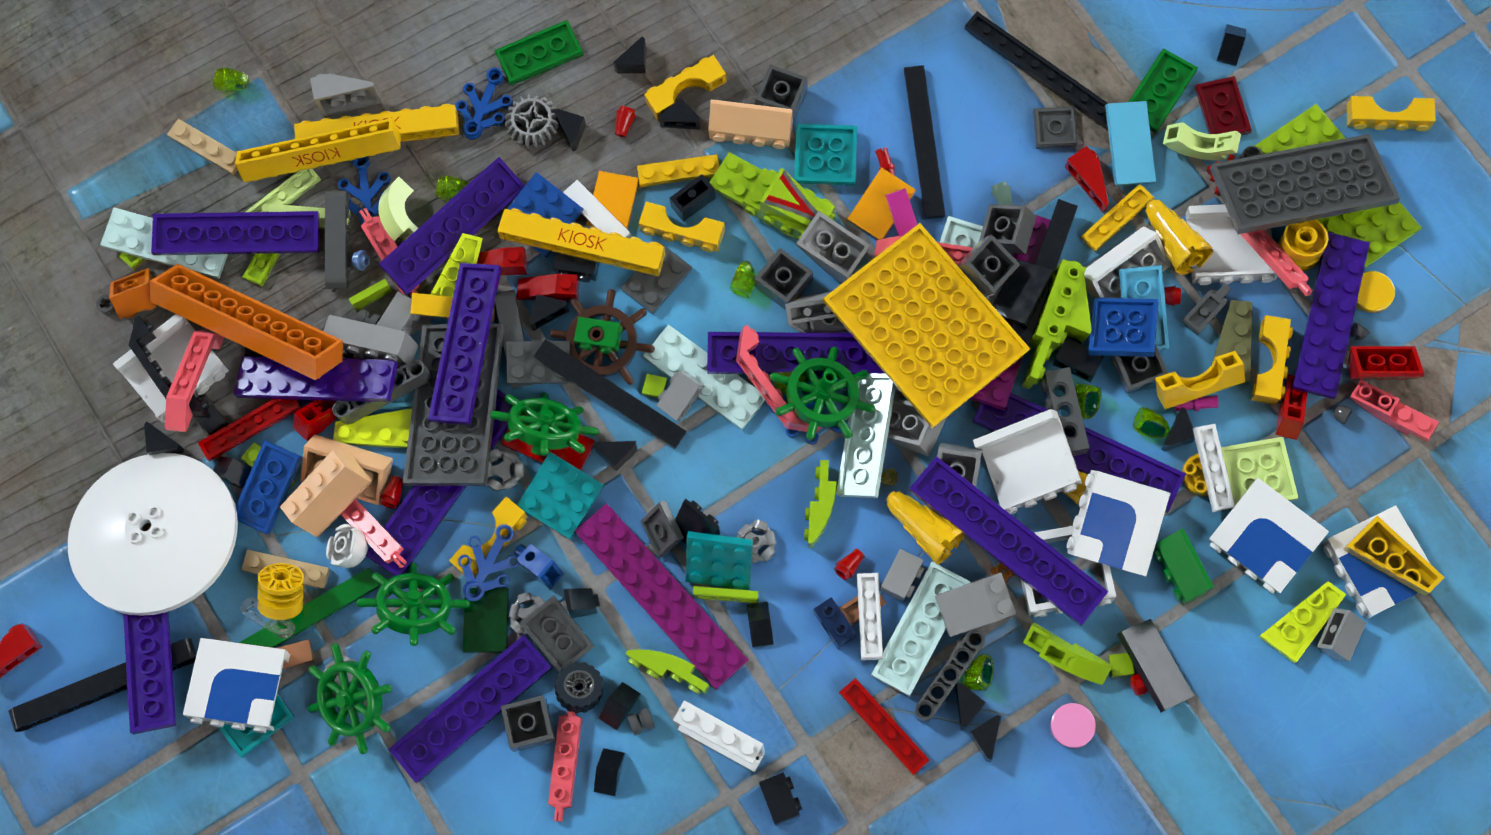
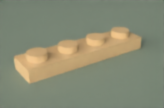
M178 119L167 133L170 139L233 176L238 171L235 165L236 152L182 120Z
M247 550L241 569L243 572L258 575L261 569L268 565L287 563L301 569L304 574L305 586L325 590L331 570L328 567Z

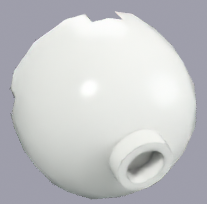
M343 524L335 529L338 532L334 537L330 536L326 547L327 559L331 560L330 563L332 565L352 568L359 565L366 557L368 543L362 531L349 524Z

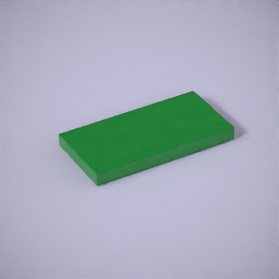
M568 20L494 50L510 86L584 56Z
M1164 48L1128 101L1147 102L1150 130L1156 134L1198 70V67Z

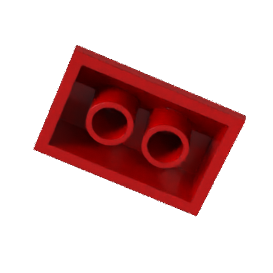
M1351 346L1347 362L1350 379L1406 380L1424 377V370L1416 346Z

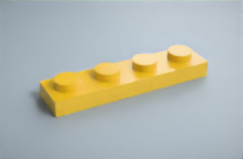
M715 154L638 165L640 187L689 181L696 179L701 174L705 178H710L718 170L719 162L718 155Z

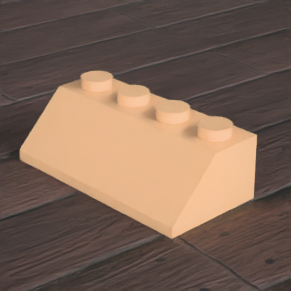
M711 99L709 139L717 142H723L724 140L732 141L735 144L750 143L757 147H763L764 145L773 146L776 149L790 147L793 127L792 109Z
M314 434L304 446L300 481L303 482L332 450L347 449L371 479V483L356 499L380 505V495L388 485L391 477L393 458Z
M347 449L332 450L280 508L293 524L315 537H320L371 483V479Z

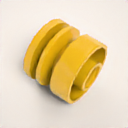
M1316 219L1286 226L1278 245L1305 272L1312 269L1319 262L1329 240L1328 232L1323 224Z
M275 563L261 569L258 574L257 609L263 616L273 620H287L300 614L303 609L304 574L301 569L287 563Z

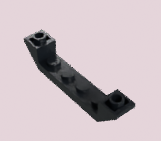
M138 315L134 321L129 347L166 399L172 382L167 376H162L160 372L163 369L156 360L152 362L149 357L152 353L146 347L148 343L156 339L152 332L155 328L148 319L144 321ZM193 394L189 403L193 414L192 417L207 419L211 417L207 411L210 408L203 398L198 399Z

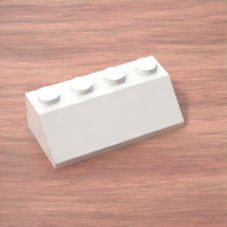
M1143 226L1088 266L1084 275L1086 290L1093 298H1121L1119 269L1162 265V271L1164 272L1172 266L1164 251L1158 233Z

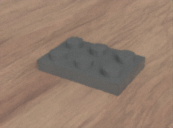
M664 246L665 258L659 277L635 271L621 287V291L652 315L692 271L691 265L666 246Z
M544 341L506 342L507 384H570L571 382L534 358L535 353ZM550 341L570 355V341Z
M554 595L519 622L559 673L563 667H567L570 663L573 664L594 647V644Z

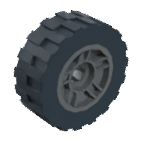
M585 662L570 663L567 667L561 669L555 681V695L561 706L566 708L567 711L575 713H585L590 709H594L600 703V698L603 696V678L600 676V672L594 666H590ZM582 685V690H576L577 687Z

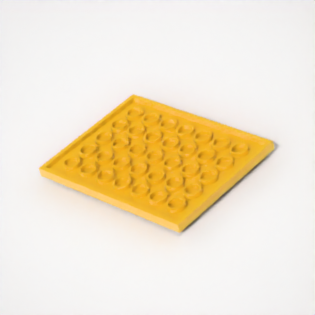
M921 223L823 298V302L932 429L1030 350L1028 345Z

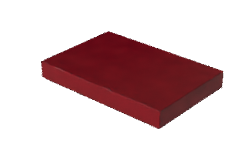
M1235 76L1195 85L1194 88L1209 134L1237 131L1241 135H1246L1252 132Z

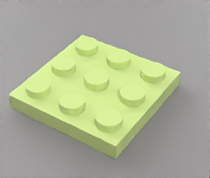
M1283 437L1221 447L1235 505L1257 478L1288 501L1298 499Z

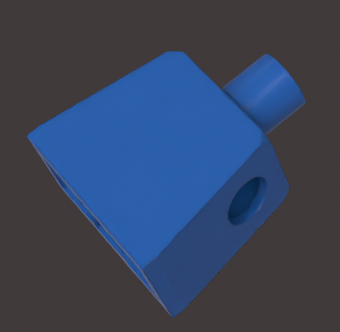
M519 544L515 548L514 554L518 557L517 561L548 589L551 590L564 575L551 558L532 544L528 547Z

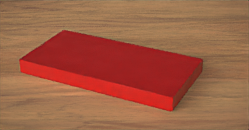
M579 434L577 442L585 447L583 453H578L571 447L549 449V453H553L582 471L593 449V442L595 440ZM518 438L509 442L503 439L501 443L502 446L542 464L548 456L533 454L531 452L533 446Z

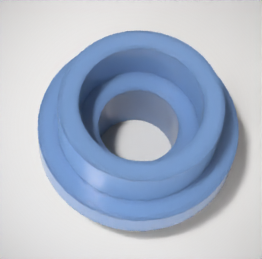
M365 250L354 252L352 266L357 268V270H365L370 263V257Z

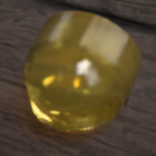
M890 468L882 471V484L887 486L897 484L898 473L895 469Z

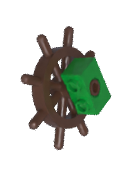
M614 289L608 290L605 305L593 306L588 309H584L577 298H572L570 303L578 315L571 322L567 332L551 330L550 336L570 341V355L603 377L620 373L624 381L628 385H632L634 379L626 367L633 360L636 351L647 353L655 351L653 345L638 343L637 332L633 325L647 315V310L642 308L628 317L621 310L613 307L616 294ZM598 316H603L602 320L592 319ZM611 317L619 320L621 323L611 322ZM625 330L627 331L628 341L621 340L622 332ZM576 344L579 346L580 349H582V351H580L579 353L577 351ZM619 348L626 349L620 359L614 352H618ZM596 351L593 365L583 361V359ZM604 353H606L613 364L602 366Z

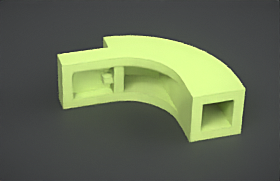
M1182 122L1167 125L1163 144L1185 156L1203 160H1225L1228 154L1237 153L1241 134L1237 131L1221 134L1201 133Z
M400 177L382 193L378 208L381 223L394 241L398 237L405 241L418 229L405 212V201L414 190Z

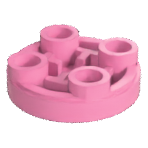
M1068 703L1055 711L1051 719L1050 728L1052 736L1059 744L1068 748H1080L1092 739L1096 724L1092 713L1086 707L1076 703Z

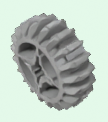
M528 94L527 99L524 100L520 96V102L513 101L514 107L508 108L509 113L505 115L507 120L505 121V126L508 128V134L512 135V140H518L520 146L525 143L528 148L531 144L537 148V143L541 142L542 145H545L544 140L551 141V135L557 134L556 129L560 126L554 110L557 108L553 107L551 101L547 102L546 97L540 99L539 95L536 94L534 98H531V95ZM538 110L546 113L548 118L539 115ZM517 124L526 127L527 132L520 130Z

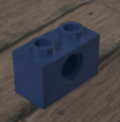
M832 597L813 609V614L837 649L856 637L855 630Z

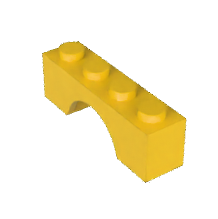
M714 55L709 58L705 57L695 66L685 68L679 75L667 78L663 84L648 89L644 94L646 104L657 121H659V115L675 103L677 95L682 90L696 86L710 92L727 82L726 73Z
M1351 96L1347 103V127H1354L1355 129L1375 128L1376 130H1384L1386 128H1395L1398 131L1406 129L1426 131L1430 130L1436 121L1435 98H1413L1408 108L1400 112L1383 110L1375 103L1373 97Z
M650 202L645 203L639 221L640 231L647 236L657 235L666 241H679L688 247H693L694 245L701 247L706 252H718L725 233L724 222L706 217L693 227H679L669 220L665 206Z
M1265 315L1261 321L1259 342L1270 350L1273 365L1268 372L1258 374L1253 380L1251 401L1276 405L1280 399L1284 398L1285 386H1282L1283 379H1286L1288 373L1285 361L1289 358L1291 350L1287 345L1288 339H1291L1293 334V327H1290L1291 319Z
M1232 351L1215 357L1212 365L1198 376L1184 378L1174 371L1156 377L1157 397L1163 407L1168 409L1244 383L1245 371L1244 363L1236 351Z
M505 497L492 511L496 523L495 531L499 525L507 524L515 532L517 529H522L527 522L528 516L508 497ZM507 529L500 531L501 536H506L508 533ZM495 532L488 542L481 545L484 558L488 555L496 539ZM510 541L504 542L503 546L508 545ZM462 545L449 562L464 575L462 567L458 564V558L463 554L468 555L471 558L470 567L475 578L479 569L473 549L470 546ZM468 558L461 559L462 565L468 563Z

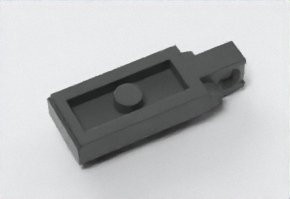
M1224 283L1218 291L1214 289L1209 290L1186 315L1182 323L1198 336L1225 306L1228 300L1224 297L1230 292L1231 288Z

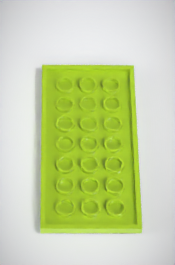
M1315 104L1255 146L1262 151V154L1345 139V137L1321 108ZM1400 201L1398 204L1316 219L1323 224L1327 232L1370 242L1364 269L1412 237L1422 228Z

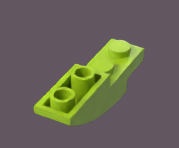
M820 460V467L816 466L815 479H819V487H815L814 500H819V502L810 501V508H805V520H809V529L805 528L804 541H808V548H813L822 536L834 507L837 481H828L829 460Z
M1037 623L1031 625L1023 641L1024 644L1039 652L1040 658L1064 671L1097 684H1104L1113 667L1076 643L1071 645Z
M638 649L627 650L626 656L629 658L628 662L636 668L644 667L647 669L646 673L656 680L658 677L664 680L669 672L671 679L678 683H681V681L689 685L688 689L698 695L700 692L706 694L710 688L708 683L693 675L696 670L695 665L684 659L653 650Z

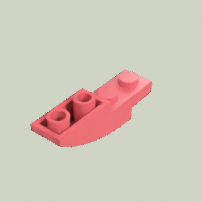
M1360 380L1350 396L1355 403L1379 420L1406 435L1410 433L1426 442L1429 441L1439 424V421L1400 403V398L1363 380Z

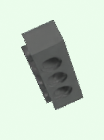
M1070 367L1047 371L1044 373L1043 379L1040 380L1042 392H1046L1047 395L1045 400L1046 410L1052 409L1057 411L1063 430L1069 429L1074 433L1072 437L1066 436L1072 455L1087 454L1089 444ZM1059 389L1063 391L1064 396L1058 397L1053 391ZM1064 409L1069 413V416L1063 417L1058 411Z

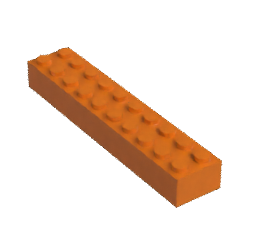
M180 264L173 266L149 281L150 302L309 378L317 380L342 362L343 340Z

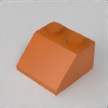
M149 268L110 282L109 299L120 319L124 317L131 318L140 311H149L157 306L150 302L149 281L153 279Z

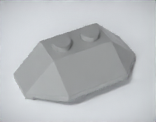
M830 292L803 296L785 304L788 325L800 333H850L823 302V298Z

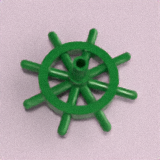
M831 347L828 359L813 358L809 360L805 358L799 348H794L793 355L799 362V365L793 370L791 376L787 377L777 373L770 374L772 381L787 385L786 397L788 404L777 408L775 414L782 416L793 411L796 416L809 424L806 434L808 440L814 439L817 427H833L837 425L844 436L850 439L853 433L845 421L852 415L855 408L869 413L875 411L874 405L859 400L857 382L867 378L869 372L862 370L852 375L845 366L836 362L837 347ZM814 371H824L822 379L819 380ZM806 374L812 385L799 381V378ZM846 387L848 397L835 392ZM797 389L810 394L799 398ZM814 401L813 411L805 406ZM833 401L847 406L839 412ZM823 405L829 410V415L821 414Z
M545 392L541 394L540 398H529L521 401L508 394L505 400L513 406L510 413L490 412L491 419L508 422V428L511 432L504 435L506 441L509 442L518 438L532 445L531 452L535 455L546 456L549 454V449H563L571 447L578 453H583L585 447L577 442L579 434L591 436L599 434L597 428L581 425L578 415L584 412L583 407L578 406L570 409L559 402L549 400V395Z
M414 562L409 565V573L394 576L389 580L377 572L373 573L372 579L381 585L376 599L359 598L356 601L358 607H376V613L380 622L372 627L371 631L373 634H378L388 627L398 633L408 634L409 642L412 646L418 644V635L432 632L438 628H441L449 635H454L456 632L455 627L446 622L450 614V608L470 607L469 600H451L449 591L445 586L454 580L453 574L449 573L440 580H437L429 575L417 573V564ZM409 588V591L404 592L402 589ZM418 588H419V589H424V591H423V592H419V591H418ZM393 594L399 599H388V597ZM432 595H435L438 599H428V598L431 597ZM387 607L399 609L392 613ZM428 608H440V609H439L436 613H434V612H432V611H431L430 609H428Z
M334 643L331 646L334 665L327 668L324 672L316 666L309 667V673L317 678L319 683L317 687V703L310 704L307 710L310 713L320 711L324 721L332 729L328 739L330 746H334L337 743L339 735L355 736L359 753L366 754L368 749L363 733L370 731L375 725L385 733L391 730V726L381 719L380 716L382 712V695L390 693L392 686L390 684L379 686L375 676L367 668L371 657L369 651L362 653L359 662L344 661L339 644ZM347 672L353 675L351 683H349ZM337 676H339L341 686L334 681ZM332 691L337 694L336 698L332 699ZM337 706L340 708L339 714L335 709ZM358 712L365 717L362 723H360ZM348 713H349V717H350L351 724H349V723H347V722L345 721L346 718H347Z

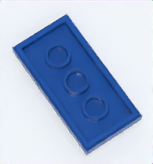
M264 440L236 504L237 520L270 535L281 510L280 506L285 501L303 456Z

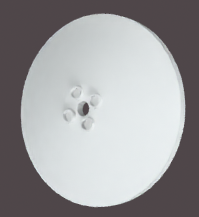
M174 453L148 454L123 462L99 478L86 492L75 510L68 534V556L72 571L79 584L93 599L119 613L139 616L155 615L186 605L205 592L216 581L232 555L238 528L237 511L233 497L225 483L211 468L185 455ZM144 524H152L148 531H142Z

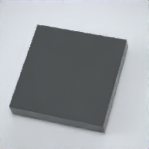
M1075 107L1034 108L1036 149L1077 147Z
M666 501L659 502L641 520L659 558L666 556L684 539Z

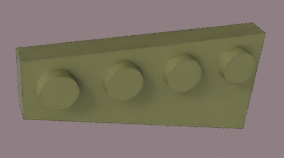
M1231 300L1212 363L1215 357L1236 351L1244 363L1245 382L1243 384H1249L1251 372L1252 302Z

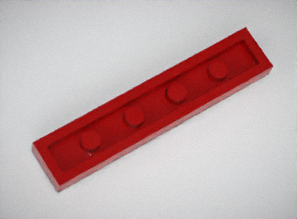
M272 399L201 440L198 444L206 459L210 462L300 410L301 407L296 399Z
M856 678L839 692L843 699L913 776L930 761Z

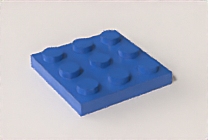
M535 172L508 207V210L515 208L525 214H539L546 219L557 218L567 224L575 222L584 210V208L537 172ZM533 247L546 258L552 252L550 250Z
M1094 298L1089 355L1154 357L1158 299Z

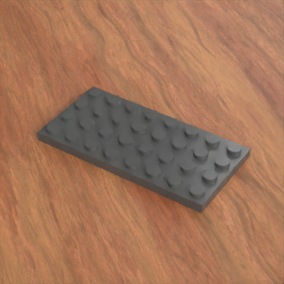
M1370 134L1211 164L1210 168L1237 235L1398 204L1400 200Z
M502 323L490 325L471 425L438 423L428 420L447 324L423 325L418 360L422 361L429 368L432 376L428 383L414 390L403 484L406 486H487L494 419L490 418V412L495 411L504 325Z

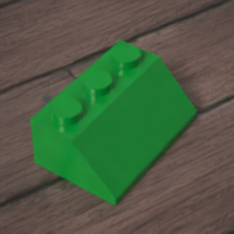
M1184 528L1156 543L1153 556L1157 563H1161L1164 569L1162 571L1164 578L1167 582H1171L1174 588L1173 595L1183 606L1206 596L1214 588Z

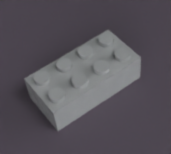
M329 315L323 331L343 340V357L352 355L355 359L394 360L398 363L397 369L415 359L419 346L405 331Z

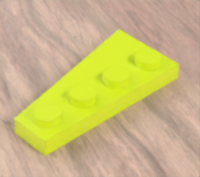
M462 233L430 295L453 297L460 263L477 264L483 238Z
M412 408L365 416L352 424H344L341 421L335 422L333 440L348 445L407 449Z
M1329 581L1262 633L1259 638L1295 664L1327 622L1333 609L1338 607L1346 594Z

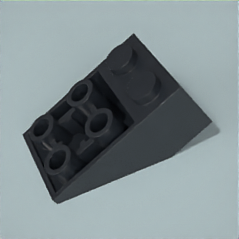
M687 499L683 501L675 518L684 537L681 541L687 545L688 531L720 535V527L717 525L719 523L718 520L710 514L706 516L701 511L702 507L693 500L690 502Z

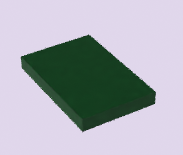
M508 587L485 591L480 600L470 601V607L464 608L463 653H503L507 649ZM470 588V593L475 594L477 592V588Z

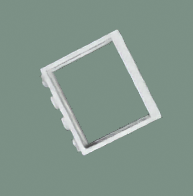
M1069 526L1035 532V534L1046 543L1068 540L1073 535L1074 528ZM1100 563L1106 590L1109 592L1098 605L1105 606L1112 604L1111 601H1114L1116 598V592L1110 566ZM1021 580L1028 616L1044 617L1047 616V612L1056 611V614L1063 613L1050 602L1035 604L1032 588Z

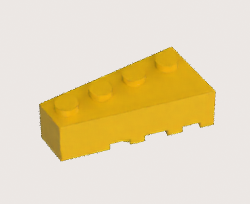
M1378 515L1343 548L1344 551L1423 596L1429 594L1445 578Z

